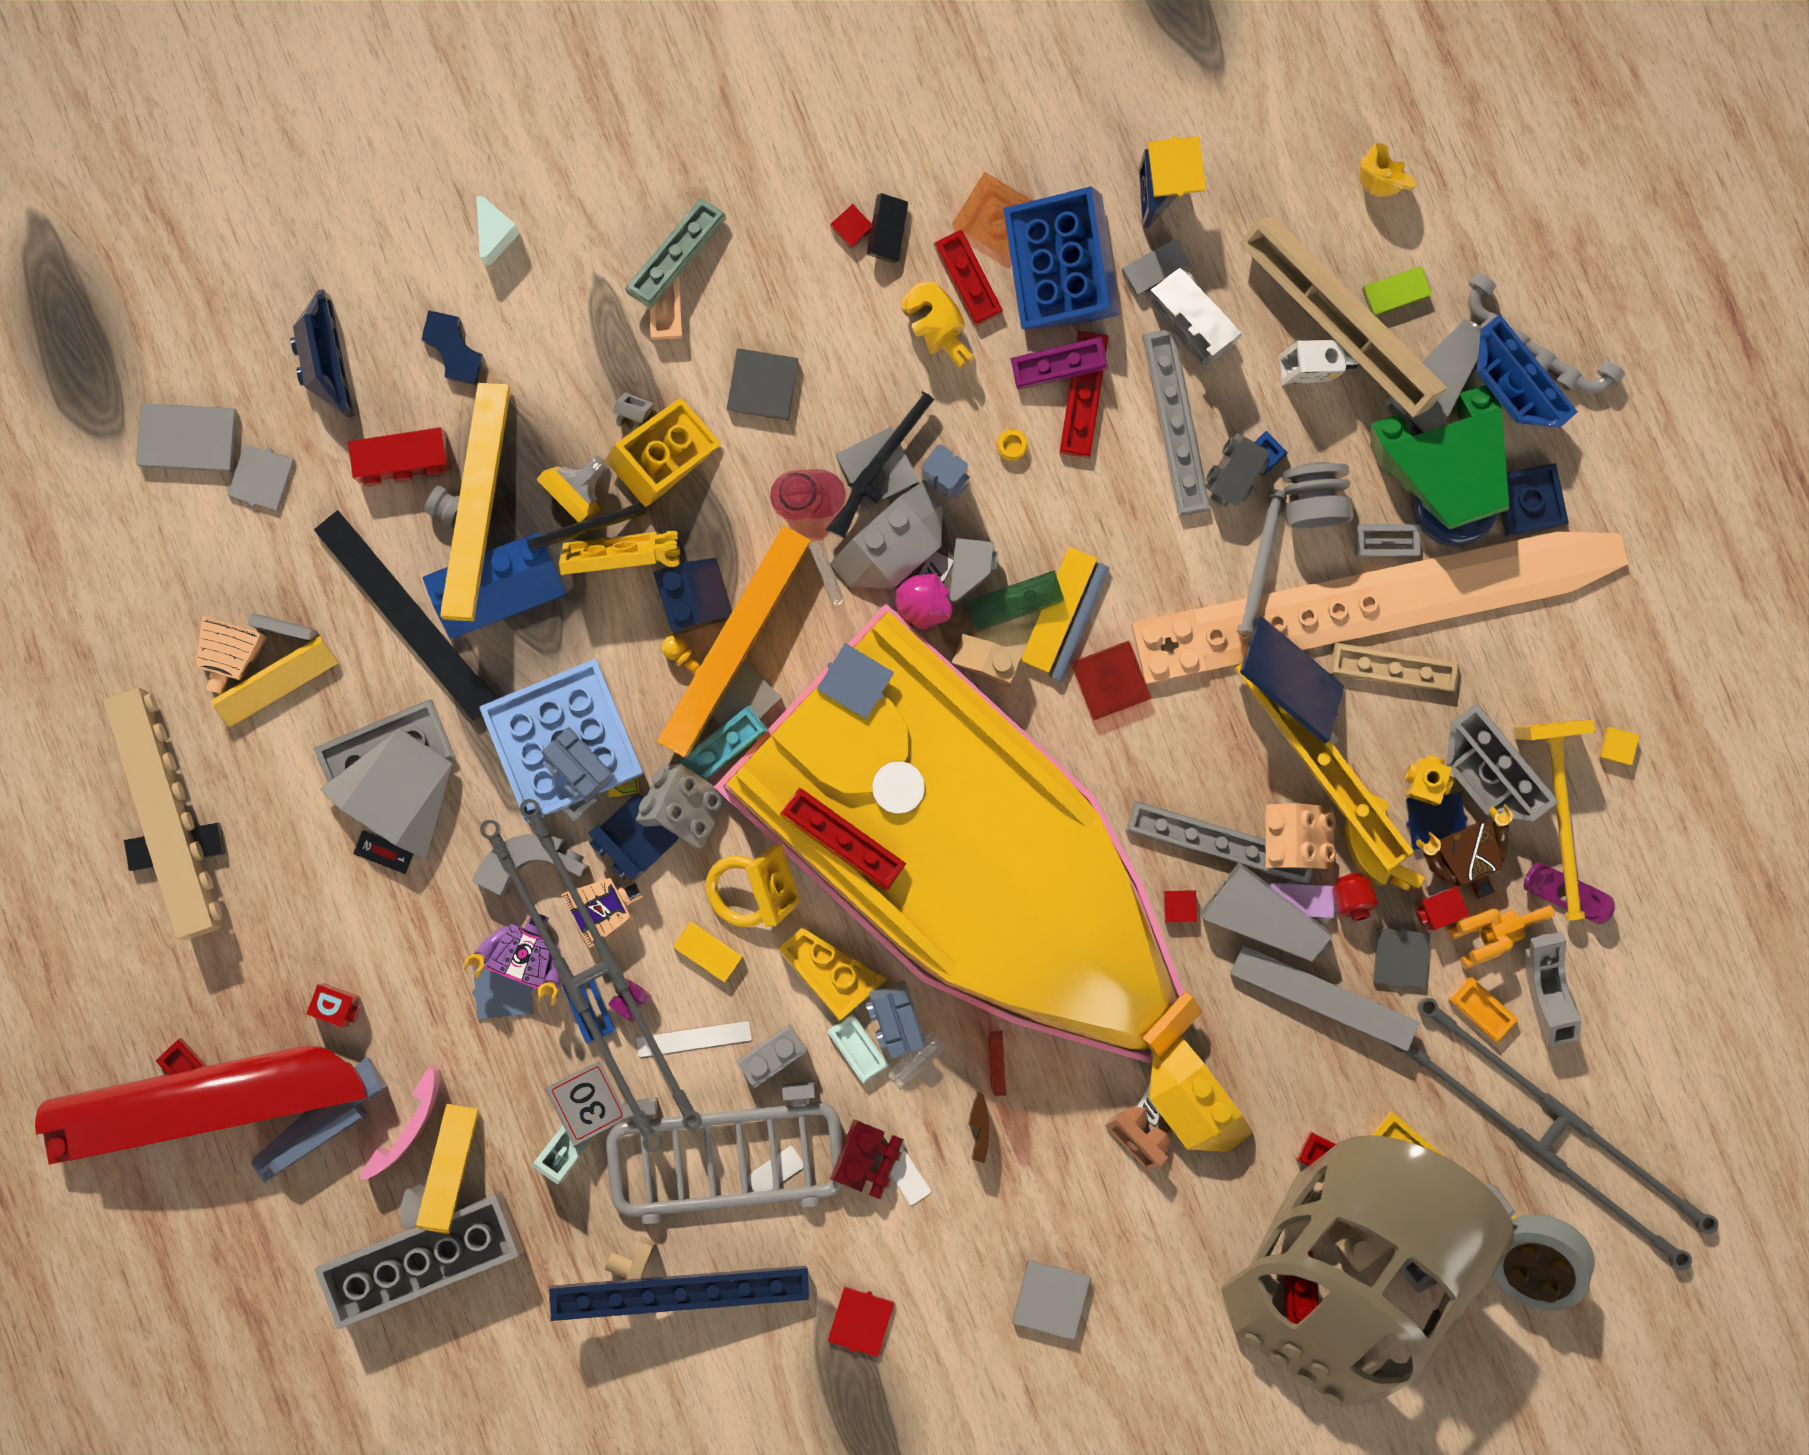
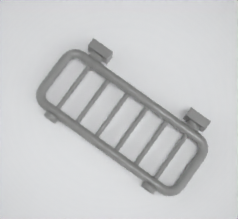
M815 1081L783 1084V1101L790 1100L791 1105L701 1114L703 1120L700 1127L704 1129L710 1197L685 1199L678 1129H685L682 1123L683 1116L651 1119V1115L656 1114L658 1111L657 1097L637 1099L635 1101L640 1110L644 1111L654 1132L672 1130L679 1200L653 1202L648 1151L643 1148V1137L632 1117L634 1114L627 1101H625L622 1105L623 1117H632V1121L617 1124L611 1129L606 1140L610 1192L613 1206L619 1213L625 1216L642 1217L643 1224L661 1222V1214L800 1200L801 1207L820 1205L819 1198L836 1194L843 1184L831 1180L825 1185L812 1186L805 1116L822 1115L827 1119L832 1169L834 1170L843 1147L839 1115L832 1106L826 1103H810L809 1098H815L816 1095ZM689 1115L687 1117V1124L691 1127L697 1126L698 1118L695 1115ZM798 1117L805 1187L780 1189L773 1119ZM767 1120L774 1190L748 1193L741 1123ZM735 1123L742 1193L717 1196L710 1126ZM640 1133L647 1203L629 1204L624 1199L619 1140L624 1135Z

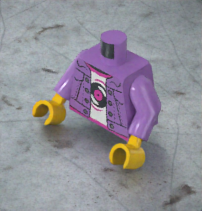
M539 914L546 927L549 917ZM531 915L525 928L515 924L499 928L487 937L474 954L469 955L464 962L463 971L469 965L477 967L474 974L475 978L481 975L483 966L486 964L484 969L538 989L539 1003L542 996L546 994L552 996L551 1005H555L557 1002V989L561 979L553 965L554 960ZM556 946V948H557V950H558V952H559V954H560V956H561V951H560V949Z

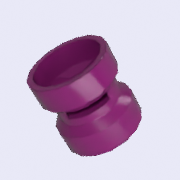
M626 978L629 984L628 989L637 1006L640 1008L642 1005H646L652 996L638 984ZM620 992V996H613L608 1005L625 1019L634 1022L635 1018L622 993Z

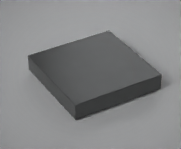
M737 348L727 411L789 421L799 359Z

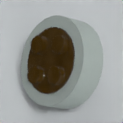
M1534 1214L1524 1215L1511 1220L1514 1232L1512 1245L1503 1261L1493 1273L1499 1286L1516 1301L1539 1310H1563L1580 1302L1587 1293L1595 1267L1594 1253L1587 1239L1570 1224L1551 1216Z

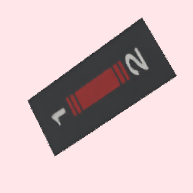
M362 831L353 853L403 874H406L414 855L386 839Z

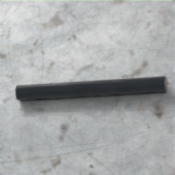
M642 503L631 505L527 539V546L530 551L644 515L646 514V509Z

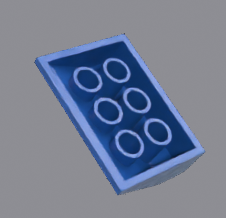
M1090 186L1003 208L1021 329L1085 323L1120 315L1103 196L1100 192Z

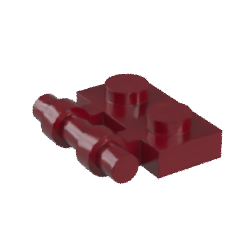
M853 1119L830 1180L862 1192L865 1182L868 1180L873 1182L869 1195L881 1200L884 1189L889 1188L891 1183L889 1177L895 1161L899 1162L902 1155L900 1148L904 1139L892 1135L887 1147L881 1144L885 1131ZM878 1153L884 1157L876 1174L870 1170Z

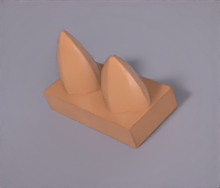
M1133 1107L1112 1117L1105 1127L1150 1172L1160 1167L1168 1159L1166 1153L1171 1144L1172 1129L1170 1127H1159L1146 1134L1143 1131L1147 1120L1146 1108Z

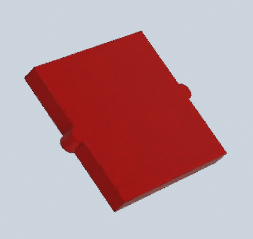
M844 1286L828 1342L847 1347L850 1352L857 1350L878 1357L894 1302L874 1296L871 1291L865 1293Z

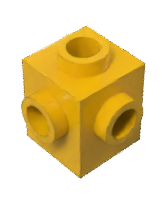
M1426 755L1425 759H1417L1415 764L1410 763L1405 775V781L1409 783L1404 796L1433 806L1441 804L1443 795L1449 794L1454 777L1450 776L1452 767L1444 765L1445 760L1432 755ZM1427 775L1431 778V783L1428 781Z

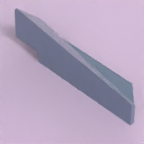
M364 1058L355 1067L364 1082L368 1098L310 1110L302 1114L252 1160V1166L263 1183L368 1115L361 1104L388 1087L370 1058Z

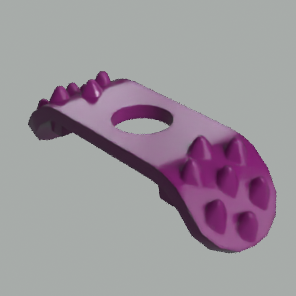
M1537 862L1526 873L1523 884L1524 890L1568 910L1567 901L1561 900L1557 895L1558 887L1565 883L1564 873ZM1577 880L1581 911L1585 913V918L1597 924H1604L1609 921L1615 911L1613 897Z

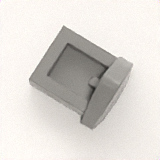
M420 1183L412 1189L408 1188L401 1202V1223L405 1230L416 1227L425 1187Z

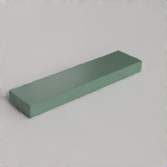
M700 198L625 287L626 293L652 309L726 220L725 213Z

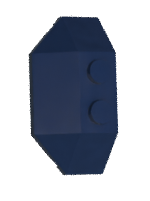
M324 289L317 290L293 326L295 337L290 338L293 353L295 356H299L300 367L296 368L298 381L310 393L345 416L352 417L354 412L331 297Z

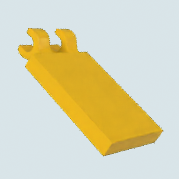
M671 530L658 535L656 532L563 543L559 560L560 573L565 575L656 564V561H661L668 567L678 566L680 560L676 556L680 555V547H677V541H674L678 539V532Z

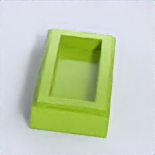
M1422 266L1368 284L1362 288L1368 307L1375 316L1429 298L1432 295Z

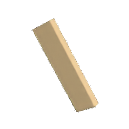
M1334 643L1329 673L1335 676L1454 694L1459 662Z

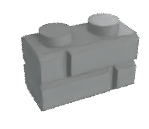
M789 1024L740 1058L736 1063L753 1088H756L766 1079L806 1053L808 1049L791 1024Z

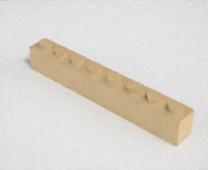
M1275 216L1257 220L1239 244L1412 417L1428 411L1448 389Z
M137 687L102 699L175 938L186 941L221 929L219 920L222 919V911L216 901L213 902L210 892L213 889L212 879L207 871L204 872L201 860L204 859L203 850L198 841L194 842L191 830L195 828L191 814L185 811L182 800H185V792L181 783L176 782L173 773L176 770V763L170 752L167 753L164 741L167 740V735L163 725L157 721L155 712L158 711V706L153 694Z

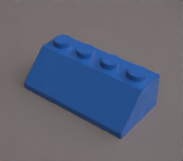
M541 531L485 552L474 621L443 620L440 616L448 567L422 577L432 605L450 639L568 595L550 547L546 546L530 551L527 546V539L541 535Z

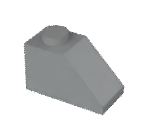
M956 538L949 601L952 605L957 604L987 580L991 569L997 570L999 551H993L994 542Z

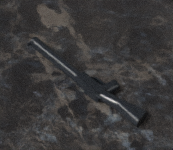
M921 391L922 396L868 466L864 468L855 482L847 484V486L852 487V491L846 505L825 531L845 538L863 494L876 504L882 500L884 494L878 490V487L885 478L882 468L934 401L929 394ZM881 470L883 479L875 488L870 483Z

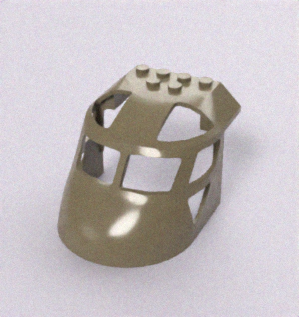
M1372 1135L1351 1137L1335 1145L1296 1176L1251 1264L1226 1282L1221 1292L1234 1333L1243 1339L1244 1344L1252 1349L1261 1351L1269 1357L1275 1366L1287 1369L1296 1376L1301 1384L1312 1387L1323 1394L1327 1402L1340 1407L1379 1401L1411 1384L1420 1376L1428 1365L1430 1356L1442 1337L1447 1335L1456 1326L1467 1309L1469 1302L1485 1287L1505 1258L1513 1242V1225L1506 1209L1494 1193L1478 1178L1450 1159L1425 1147L1396 1138ZM1326 1173L1321 1199L1316 1202L1300 1205L1321 1176ZM1311 1220L1286 1253L1271 1255L1284 1228L1298 1221ZM1336 1221L1359 1228L1394 1248L1393 1258L1371 1287L1361 1283L1342 1270L1323 1261L1311 1258L1308 1255V1251ZM1406 1260L1414 1262L1435 1279L1445 1291L1438 1308L1432 1311L1423 1331L1406 1314L1383 1296L1385 1288ZM1270 1274L1294 1275L1327 1288L1330 1293L1299 1324H1294L1280 1314L1270 1301L1280 1283ZM1388 1333L1394 1334L1404 1344L1410 1354L1406 1363H1396L1388 1357L1365 1371L1354 1366V1363L1361 1359Z

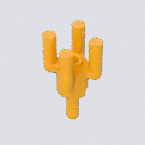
M1550 905L1523 916H1519L1514 910L1500 914L1497 909H1490L1457 922L1455 926L1448 928L1447 932L1451 940L1479 930L1480 937L1486 946L1469 952V955L1460 958L1463 968L1468 969L1499 957L1504 952L1511 950L1513 943L1525 939V928L1555 917V912Z

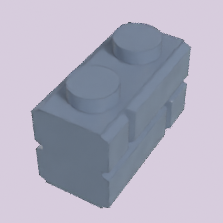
M940 444L936 446L922 465V481L932 489L936 487V492L947 500L954 495L959 498L970 483L968 482L970 476L967 475L968 464L957 455L953 457V452Z
M570 727L566 728L541 752L547 759L542 764L554 777L561 774L568 781L564 787L576 800L582 796L587 802L590 801L615 778V775Z
M905 980L869 992L871 1002L866 1003L871 1022L878 1020L881 1031L875 1033L881 1050L887 1049L890 1058H894L926 1046Z

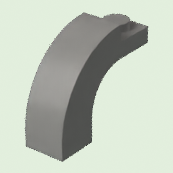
M537 834L520 835L504 841L510 853L509 857L517 872L523 866L534 861H548L554 864L542 839H539ZM549 835L566 870L577 876L584 877L589 865L582 863L584 856L569 849L566 850L565 854L561 851L566 840ZM493 849L481 862L472 882L499 895H505L512 879L503 861L498 859Z
M1562 932L1543 934L1530 938V948L1525 949V965L1529 990L1540 1028L1549 1047L1580 1040L1581 1019L1574 1006L1565 975L1566 940Z

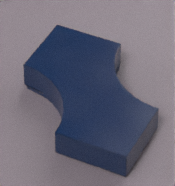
M428 310L421 340L441 353L445 364L444 377L453 381L477 385L483 354L472 350L464 343L460 332L461 319L457 316Z

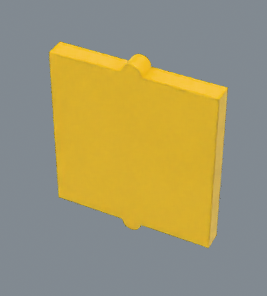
M1171 136L1167 140L1147 142L1154 197L1170 195L1182 197L1183 194L1206 191L1199 136L1185 138Z

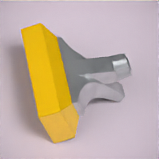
M594 456L583 469L574 470L556 466L544 470L536 480L579 523L594 518L599 513L600 508L596 503L595 485L609 465L599 456Z

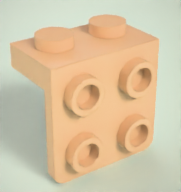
M1299 803L1266 805V868L1332 869L1336 856L1334 847L1336 820L1333 807Z

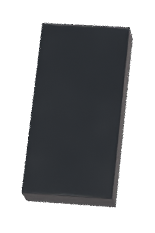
M883 193L876 196L867 249L868 256L891 263L899 261L908 201Z

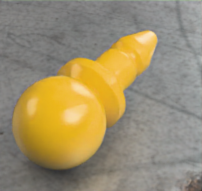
M672 635L664 639L661 645L663 655L669 660H675L677 667L683 663L684 667L693 672L695 676L700 665L693 657H690L693 650L686 649L685 641L679 636Z

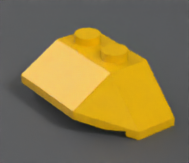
M1182 1036L1176 1040L1161 1058L1152 1053L1149 1100L1187 1150L1229 1152L1253 1133L1242 1113Z

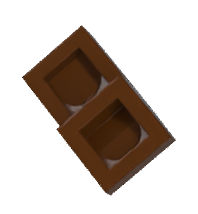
M976 1092L968 1124L978 1127L979 1131L971 1158L972 1160L985 1163L989 1142V1116L983 1093Z

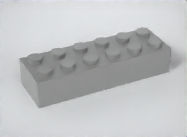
M501 1191L455 1210L449 1234L417 1229V1227L407 1229L325 1262L316 1267L315 1272L338 1330L519 1257L524 1252V1248Z

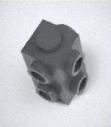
M1236 433L1234 438H1229L1222 449L1223 457L1218 466L1214 465L1206 477L1208 482L1206 488L1212 493L1210 498L1227 507L1228 503L1238 507L1241 501L1245 502L1253 490V485L1251 484L1257 474H1262L1269 463L1268 455L1270 452L1243 435Z

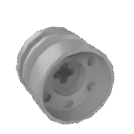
M1314 462L1284 471L1282 473L1283 482L1292 483L1284 488V494L1299 497V500L1285 505L1287 526L1290 528H1314L1352 521L1354 519L1352 498L1337 495V492L1350 487L1349 480L1340 479L1349 474V466L1341 463Z

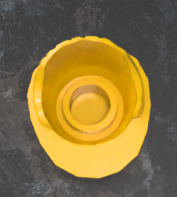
M1375 143L1365 157H1362L1360 160L1361 185L1371 195L1390 197L1397 194L1401 189L1414 190L1417 185L1415 179L1403 171L1405 167L1403 162L1391 160L1389 147L1383 143Z

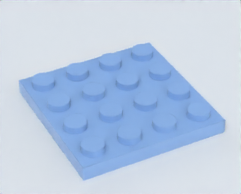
M596 658L479 707L519 808L524 800L533 799L540 804V815L544 817L585 800L582 796L576 800L564 787L568 781L561 774L554 777L542 764L547 760L541 754L542 750L568 727L578 735L615 775V778L602 788L599 793L644 775ZM528 803L525 806V812L528 815L535 812L536 807L533 803ZM523 816L527 824L530 823L529 819Z

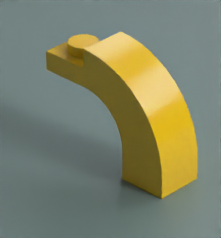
M1370 793L1386 813L1390 803ZM1345 818L1344 836L1347 850L1354 864L1365 877L1370 878L1378 886L1386 885L1390 877L1392 878L1390 882L1392 885L1407 892L1409 888H1420L1425 877L1400 864L1386 873Z

